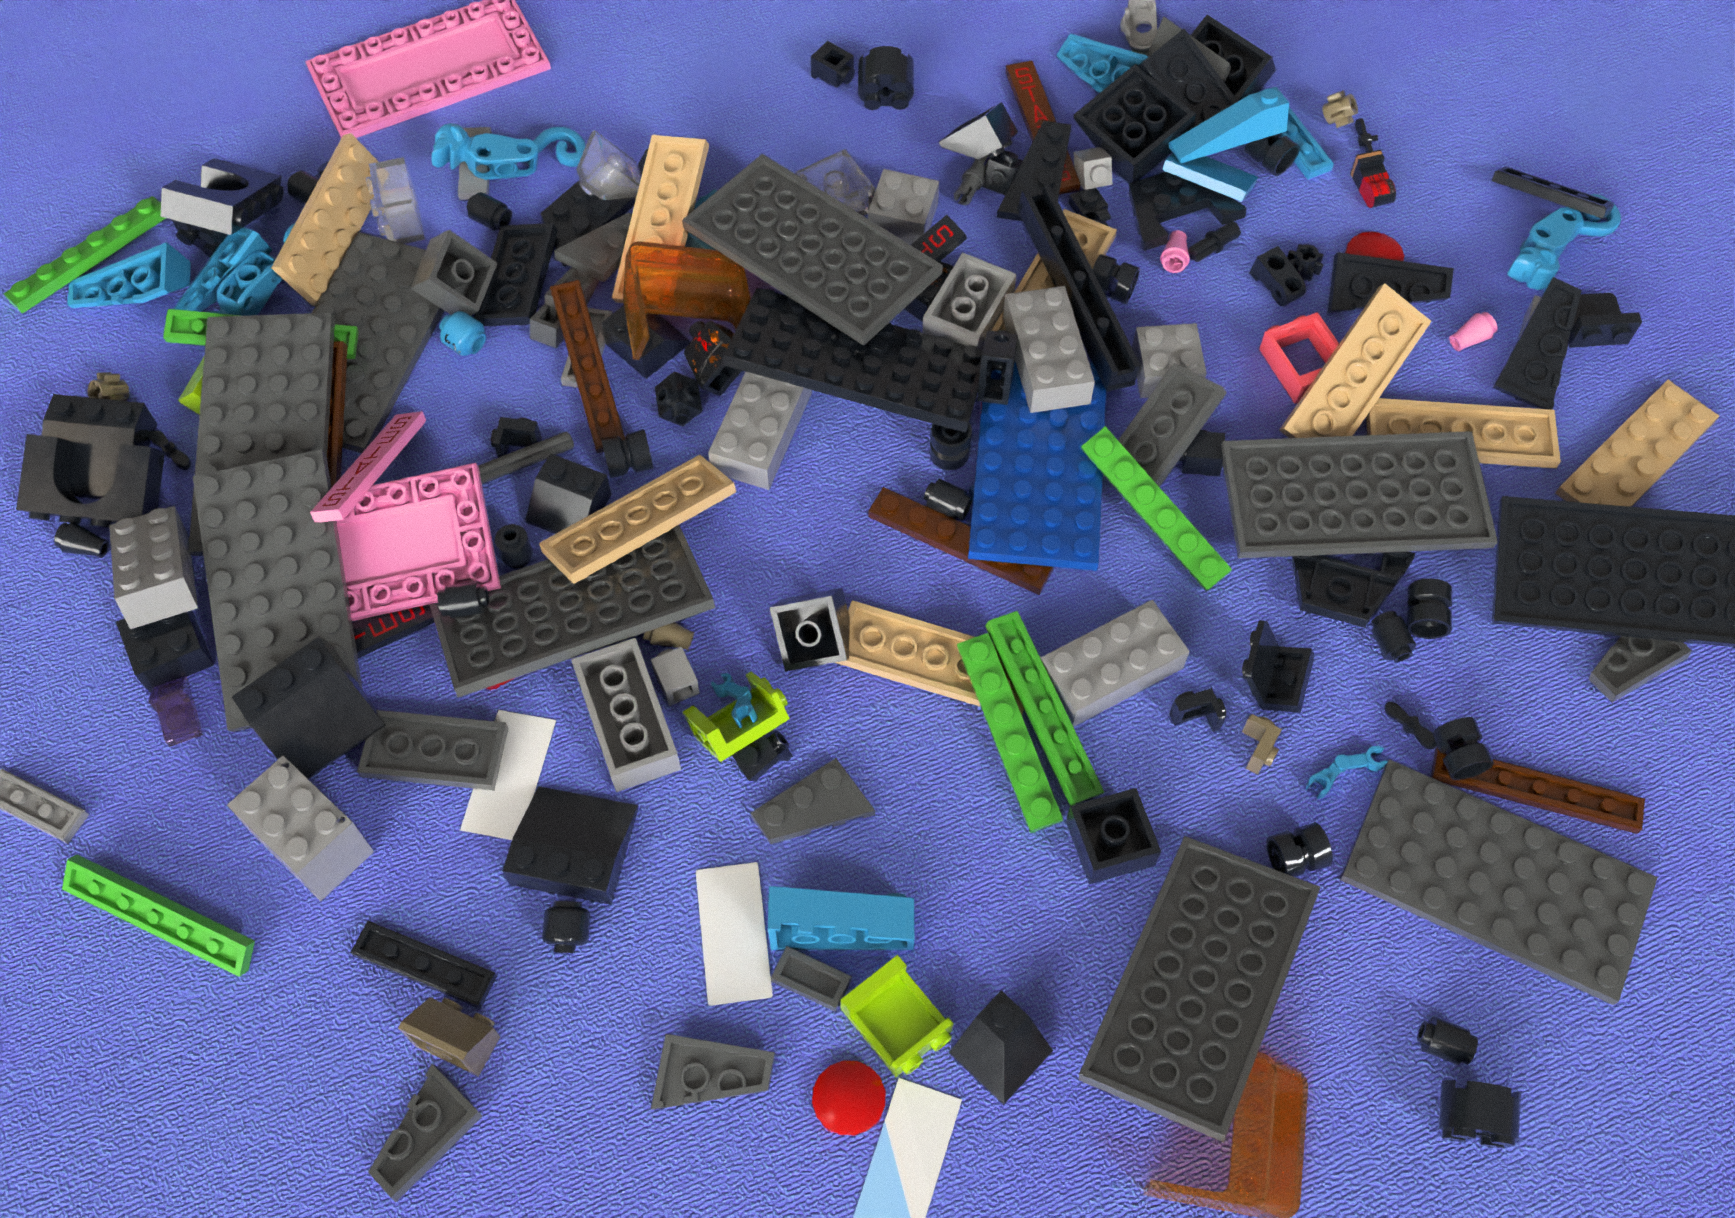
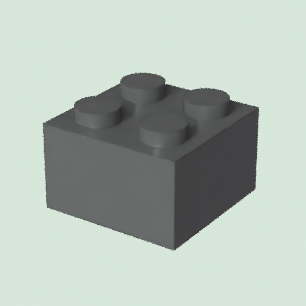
M447 230L430 239L410 288L450 315L457 311L473 315L480 309L498 263L451 230Z

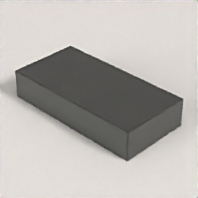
M786 946L771 976V982L835 1012L852 980V976Z

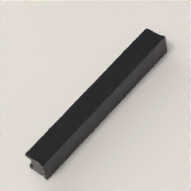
M1044 185L1043 191L1029 193L1028 189L1022 190L1017 210L1055 287L1065 286L1082 342L1106 391L1109 392L1135 385L1141 365L1050 185Z

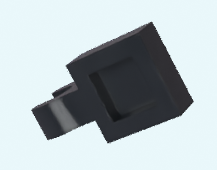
M1097 188L1084 189L1069 195V204L1076 214L1108 226L1106 221L1111 219L1108 212V204Z

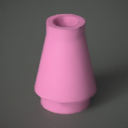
M1176 230L1171 232L1168 243L1160 256L1163 268L1170 273L1183 271L1190 261L1186 242L1187 236L1183 231Z
M1488 312L1475 313L1456 333L1449 337L1450 343L1456 351H1461L1469 346L1492 339L1493 334L1498 330L1497 323Z

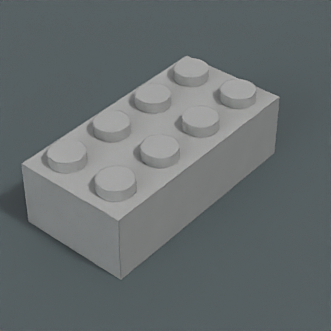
M1065 286L1005 294L1003 320L1006 331L1018 335L1015 362L1030 413L1091 404L1095 380Z
M745 372L709 449V462L728 478L769 490L809 401L812 390Z
M175 506L165 509L157 508L148 514L135 518H124L115 524L109 525L114 599L130 629L198 608L192 558L188 552L189 536Z
M1150 600L1042 656L1040 659L1074 727L1184 668L1190 651L1155 602Z
M636 638L571 659L616 792L681 770L675 745Z

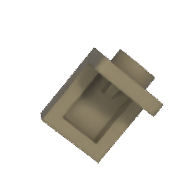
M1250 714L1242 732L1259 741L1246 767L1247 770L1258 775L1263 764L1270 767L1279 749L1273 745L1282 729L1275 726L1268 718L1257 717L1253 714Z

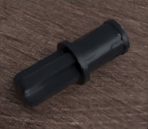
M1231 221L1216 231L1206 233L1204 239L1189 248V258L1192 261L1200 262L1212 253L1222 251L1224 245L1241 235L1238 224Z

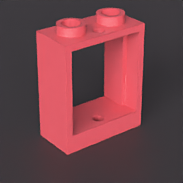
M1318 312L1308 316H1299L1292 322L1281 326H1272L1265 331L1259 348L1294 404L1300 401L1322 368L1299 376L1281 348L1309 338L1326 363L1339 345V342Z

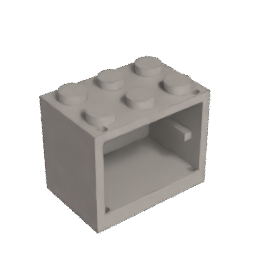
M281 756L227 804L246 828L320 902L374 852L354 823L284 756Z

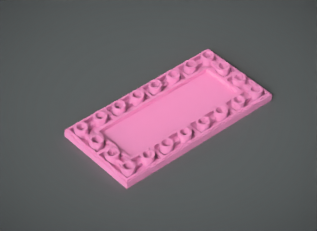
M482 0L472 2L465 7L446 11L444 14L430 19H423L418 23L403 28H396L392 32L377 37H370L363 42L344 46L339 50L325 55H318L313 59L305 61L340 138L349 133L358 138L551 69L548 58L515 0Z
M477 463L372 485L344 520H337L352 621L437 603L438 590H444L448 585L479 581L481 587L486 586L488 591L501 589Z

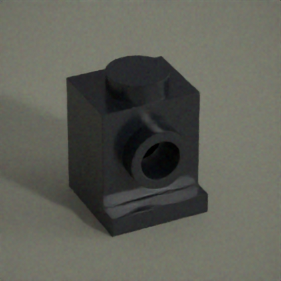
M827 41L811 56L812 78L816 79L819 77L836 88L842 83L848 84L853 79L855 73L854 55Z

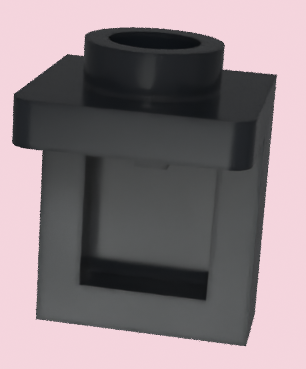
M1003 151L989 159L983 187L1006 195L1023 160L1018 159L1017 154L1009 151Z
M500 417L497 429H493L491 434V446L495 447L498 458L507 455L509 445L527 447L542 441L537 421L527 418L512 419Z
M1212 688L1195 694L1193 691L1180 694L1174 700L1169 714L1174 725L1206 716L1212 731L1215 732L1221 729L1226 717V709L1223 701L1220 698H1216Z
M773 730L732 755L749 781L759 779L779 760L789 761L793 757L787 748L789 746L787 739L779 731Z

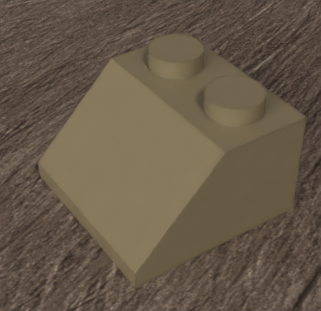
M429 997L400 1023L398 1029L415 1047L479 1077L500 1039V1035L493 1028L495 1023L479 1013H475L472 1018L461 1012L462 1006L447 998H443L439 1002Z

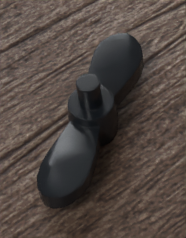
M1362 118L1357 119L1355 128L1359 135V146H1364L1366 153L1373 151L1372 141H1378V136H1371L1370 133H1367L1364 120Z
M151 431L149 433L151 442L161 448L168 458H172L179 469L187 470L190 467L191 463L187 455L179 451L173 442H169L162 432Z
M1394 702L1386 703L1384 707L1386 713L1394 720L1403 724V730L1406 733H1413L1425 748H1436L1437 744L1432 732L1419 725L1418 717H1409Z

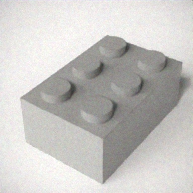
M962 252L923 316L922 333L938 338H947L965 346H976L983 350L987 331L993 329L1004 310L1005 294H1011L1015 291L1016 273Z

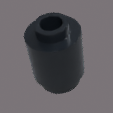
M298 171L288 179V193L291 197L306 204L319 179L305 171Z
M483 192L471 196L467 202L468 217L492 230H499L500 226L509 225L511 221L512 211L508 209L507 205Z
M938 479L936 483L931 482L924 494L927 507L953 519L959 518L964 520L973 502V497L968 495L966 490L942 479Z
M509 524L497 531L495 544L503 563L512 568H522L527 565L532 557V547L525 529L516 524Z
M479 581L448 585L444 590H438L437 593L438 606L443 617L458 618L482 614L485 611V606L490 604L487 587H481Z
M1388 611L1371 621L1373 626L1371 632L1386 660L1401 662L1412 656V650L1416 647V643L1401 616H1397L1395 611Z
M1435 1016L1429 1022L1424 1021L1421 1024L1417 1035V1041L1421 1043L1423 1052L1456 1065L1461 1062L1468 1065L1474 1058L1477 1050L1478 1038L1471 1035L1469 1029Z

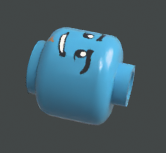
M457 311L452 315L448 314L440 323V339L442 343L461 356L476 354L485 344L486 335L483 324L466 312Z

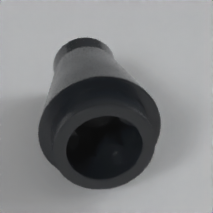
M72 522L70 524L63 523L59 526L55 534L54 545L60 548L63 553L103 558L108 551L109 541Z

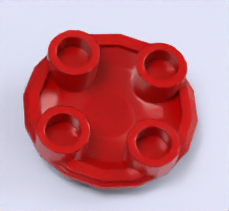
M1374 231L1362 232L1354 236L1345 249V253L1404 261L1402 247L1395 239L1384 233Z
M843 1060L830 1065L818 1076L813 1087L812 1105L817 1118L827 1131L839 1135L855 1136L868 1131L879 1123L885 1108L886 1091L880 1076L870 1066L859 1061Z

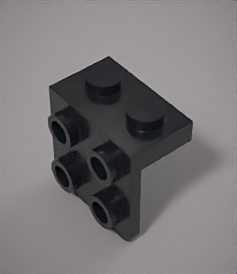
M1612 293L1581 294L1573 328L1568 340L1569 348L1629 344L1642 324L1640 314H1621L1616 296Z
M1259 620L1256 631L1253 630L1250 636L1251 651L1249 658L1243 662V678L1247 680L1252 695L1255 696L1262 710L1301 713L1315 657L1312 648L1279 646L1268 622Z

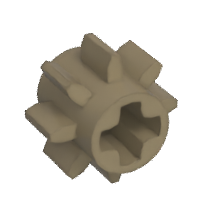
M1343 90L1327 96L1329 103L1323 105V114L1328 124L1335 123L1336 127L1339 128L1354 122L1352 116L1358 113V106L1352 94L1345 96Z
M111 372L97 373V380L90 381L88 385L89 398L127 401L129 387L126 381L120 379V374H111Z

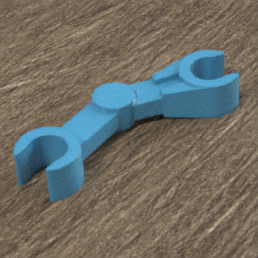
M728 673L721 674L725 681L723 684L717 685L711 682V686L718 697L731 696L737 699L732 716L739 728H742L741 721L745 717L750 716L753 723L757 721L758 716L750 702L752 695L747 686L735 684L732 676Z
M1372 746L1363 754L1338 755L1328 768L1310 777L1306 784V790L1313 783H1320L1324 789L1318 794L1316 799H1322L1331 789L1336 777L1347 769L1366 767L1371 771L1382 770L1388 761L1375 762L1371 755H1380L1384 748Z

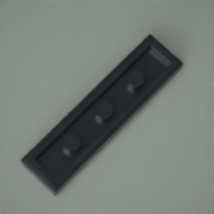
M1507 166L1495 171L1492 178L1493 182L1601 219L1611 214L1614 207L1611 201Z
M367 921L350 952L353 957L481 1009L497 978L496 973L370 921Z

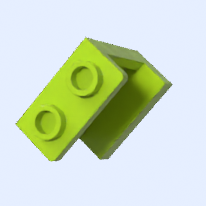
M752 671L746 674V678L751 686L750 693L752 699L750 702L758 716L755 723L748 716L742 719V728L737 726L732 716L737 700L709 717H706L694 705L682 712L695 739L720 762L790 719L784 708L788 705V702L779 688L773 689L765 677L760 679Z
M898 955L840 1000L843 1013L895 1077L903 1071L908 1075L917 1069L924 1061L921 1057L931 1048L936 1052L944 1047L952 1038L950 1033L954 1024L949 1017L945 1019L908 975L906 972L907 965Z

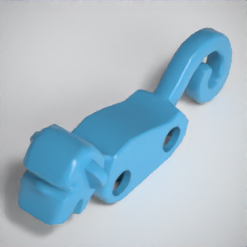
M448 123L442 125L435 134L432 165L440 168L450 162V169L453 170L465 161L469 170L476 177L484 180L526 177L535 173L538 165V154L549 143L563 140L557 143L556 157L561 164L569 167L578 166L584 162L586 158V144L577 132L565 127H551L541 132L532 141L530 138L515 139L491 133L469 137L468 133L461 126ZM565 141L574 146L575 153L567 152V143ZM526 162L530 167L527 170H520L517 168V163ZM486 165L490 168V171L480 173L476 170V167Z
M1590 194V195H1593V196H1596V197H1599V198H1602V199H1605V200L1610 201L1609 199H1607L1606 197H1604V196H1602V195ZM1614 204L1611 214L1606 216L1608 221L1603 223H1597L1601 219L1599 217L1569 207L1557 209L1531 227L1529 237L1523 241L1520 253L1509 268L1507 275L1518 282H1526L1528 288L1536 290L1545 289L1560 268L1558 258L1567 244L1578 234L1598 237L1612 234L1621 222V214Z
M295 223L292 224L285 232L283 244L288 238ZM261 250L249 254L221 282L217 290V302L220 306V311H210L209 313L241 316L257 315L270 298L276 286L283 280L271 269L276 258ZM257 258L256 265H251L253 260ZM230 285L229 292L224 295L225 288Z

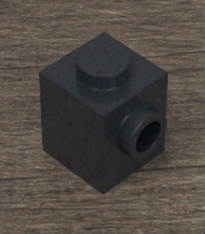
M1200 430L1179 459V461H1182V473L1220 476L1223 467L1221 444L1222 441H1225V433Z

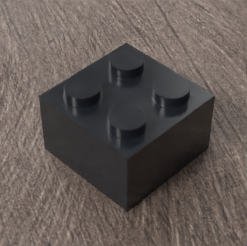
M192 610L133 629L129 628L125 618L116 622L134 674L149 692L214 665Z
M1137 788L1070 806L1066 823L1089 885L1156 865L1161 850Z

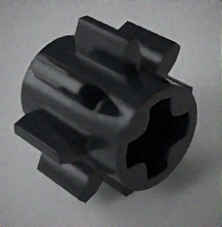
M1298 244L1296 252L1289 251L1287 258L1300 274L1303 281H1311L1313 273L1316 275L1321 273L1323 267L1321 261L1324 255L1319 253L1313 245Z

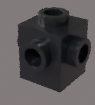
M673 372L655 386L659 418L684 426L702 412L699 386L696 380Z

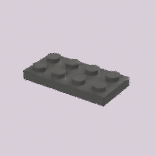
M1173 363L1118 441L1160 487L1227 392L1224 387Z
M376 710L386 726L365 740L357 770L360 777L495 791L508 733L506 722Z

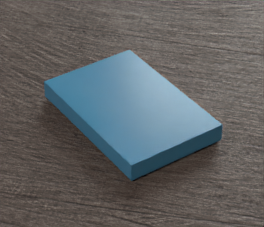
M1172 153L1165 160L1162 168L1168 173L1239 201L1245 199L1254 188L1258 176L1207 156L1180 163Z

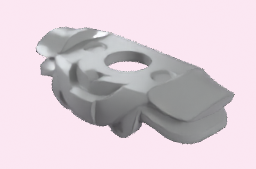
M1155 0L1128 1V8H1125V15L1121 19L1120 28L1124 32L1132 52L1146 56L1157 33ZM1141 24H1148L1152 27L1150 31L1140 33L1136 30Z

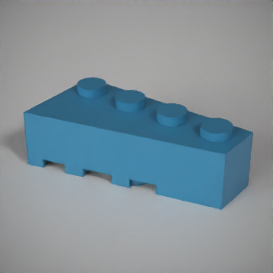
M769 886L768 933L771 950H785L786 946L794 950H914V898L906 897L905 894L901 893L874 895Z

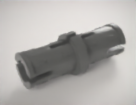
M988 155L979 160L975 159L970 169H967L962 175V182L954 193L956 201L963 194L958 202L959 204L969 205L975 192L983 186L989 159L985 165L984 162Z

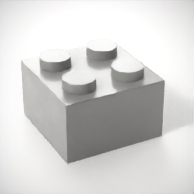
M883 169L868 211V219L911 245L930 229L938 206L939 181Z
M1197 323L1136 327L1132 349L1141 365L1137 375L1140 398L1150 397L1173 363L1204 378L1206 377L1207 373Z

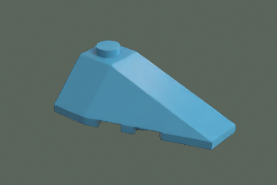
M1069 34L1056 55L1058 60L1098 93L1102 92L1133 65L1136 64L1138 66L1149 57L1074 34Z
M1277 87L1250 94L1170 141L1169 148L1178 161L1184 163L1286 132L1289 102Z
M241 228L232 235L227 234L224 241L219 245L173 309L203 311L217 301V290L221 282L249 254L257 250L270 254L273 249L258 233L251 229ZM257 258L253 260L251 265H256ZM230 285L225 288L224 295L229 292Z
M167 242L74 279L69 283L68 306L80 308L133 304L156 299L190 285L191 262Z

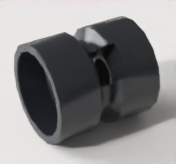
M1282 133L1247 143L1245 146V152L1257 162L1263 161V167L1275 176L1284 173L1295 161L1300 151V146L1289 137H1282Z
M1100 254L1092 270L1104 294L1110 293L1111 299L1127 304L1136 286L1140 267L1126 262L1118 265L1117 259Z
M970 422L966 433L932 424L929 453L932 462L936 466L945 470H956L965 465L970 454L972 435Z
M644 429L628 432L625 437L626 440H622L619 436L615 437V435L601 438L610 478L623 476L628 472L629 467H632L636 472L653 469Z
M1430 578L1417 580L1409 585L1407 628L1411 635L1424 639H1437L1450 634L1452 631V612L1448 607L1452 606V586L1449 583Z
M1464 717L1455 719L1439 726L1432 733L1439 752L1446 754L1443 761L1452 780H1463L1480 775L1494 765L1486 744L1479 743L1483 736L1475 718Z
M1316 822L1296 828L1293 834L1286 831L1270 836L1266 841L1267 853L1273 869L1293 877L1304 874L1305 868L1311 872L1330 866L1333 861L1328 837L1322 827Z

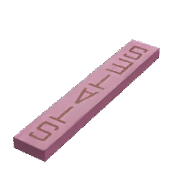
M423 411L396 414L310 512L314 522L344 520L425 424L426 418Z

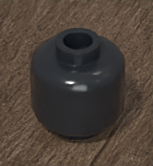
M554 901V906L547 908L544 912L543 941L546 944L554 945L553 952L575 953L576 946H583L588 942L590 912L582 908V902Z

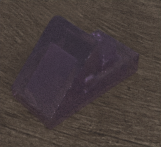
M186 676L153 687L148 701L158 713L164 740L169 747L203 735L190 684Z

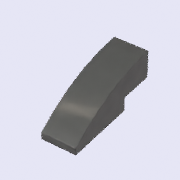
M571 267L554 285L580 280L585 301L588 304L599 280ZM549 289L545 293V304L530 318V339L557 348L564 340L552 293Z

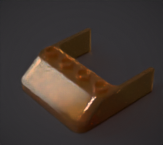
M637 241L630 245L625 258L623 301L633 360H640L650 337L646 313L728 321L734 325L735 330L737 329L751 300L745 269L717 250Z
M1258 1052L1233 1119L1229 1176L1226 1190L1214 1192L1150 1180L1144 1187L1143 1195L1259 1218H1291L1298 1211L1301 1200L1308 1082L1305 1075L1291 1065Z

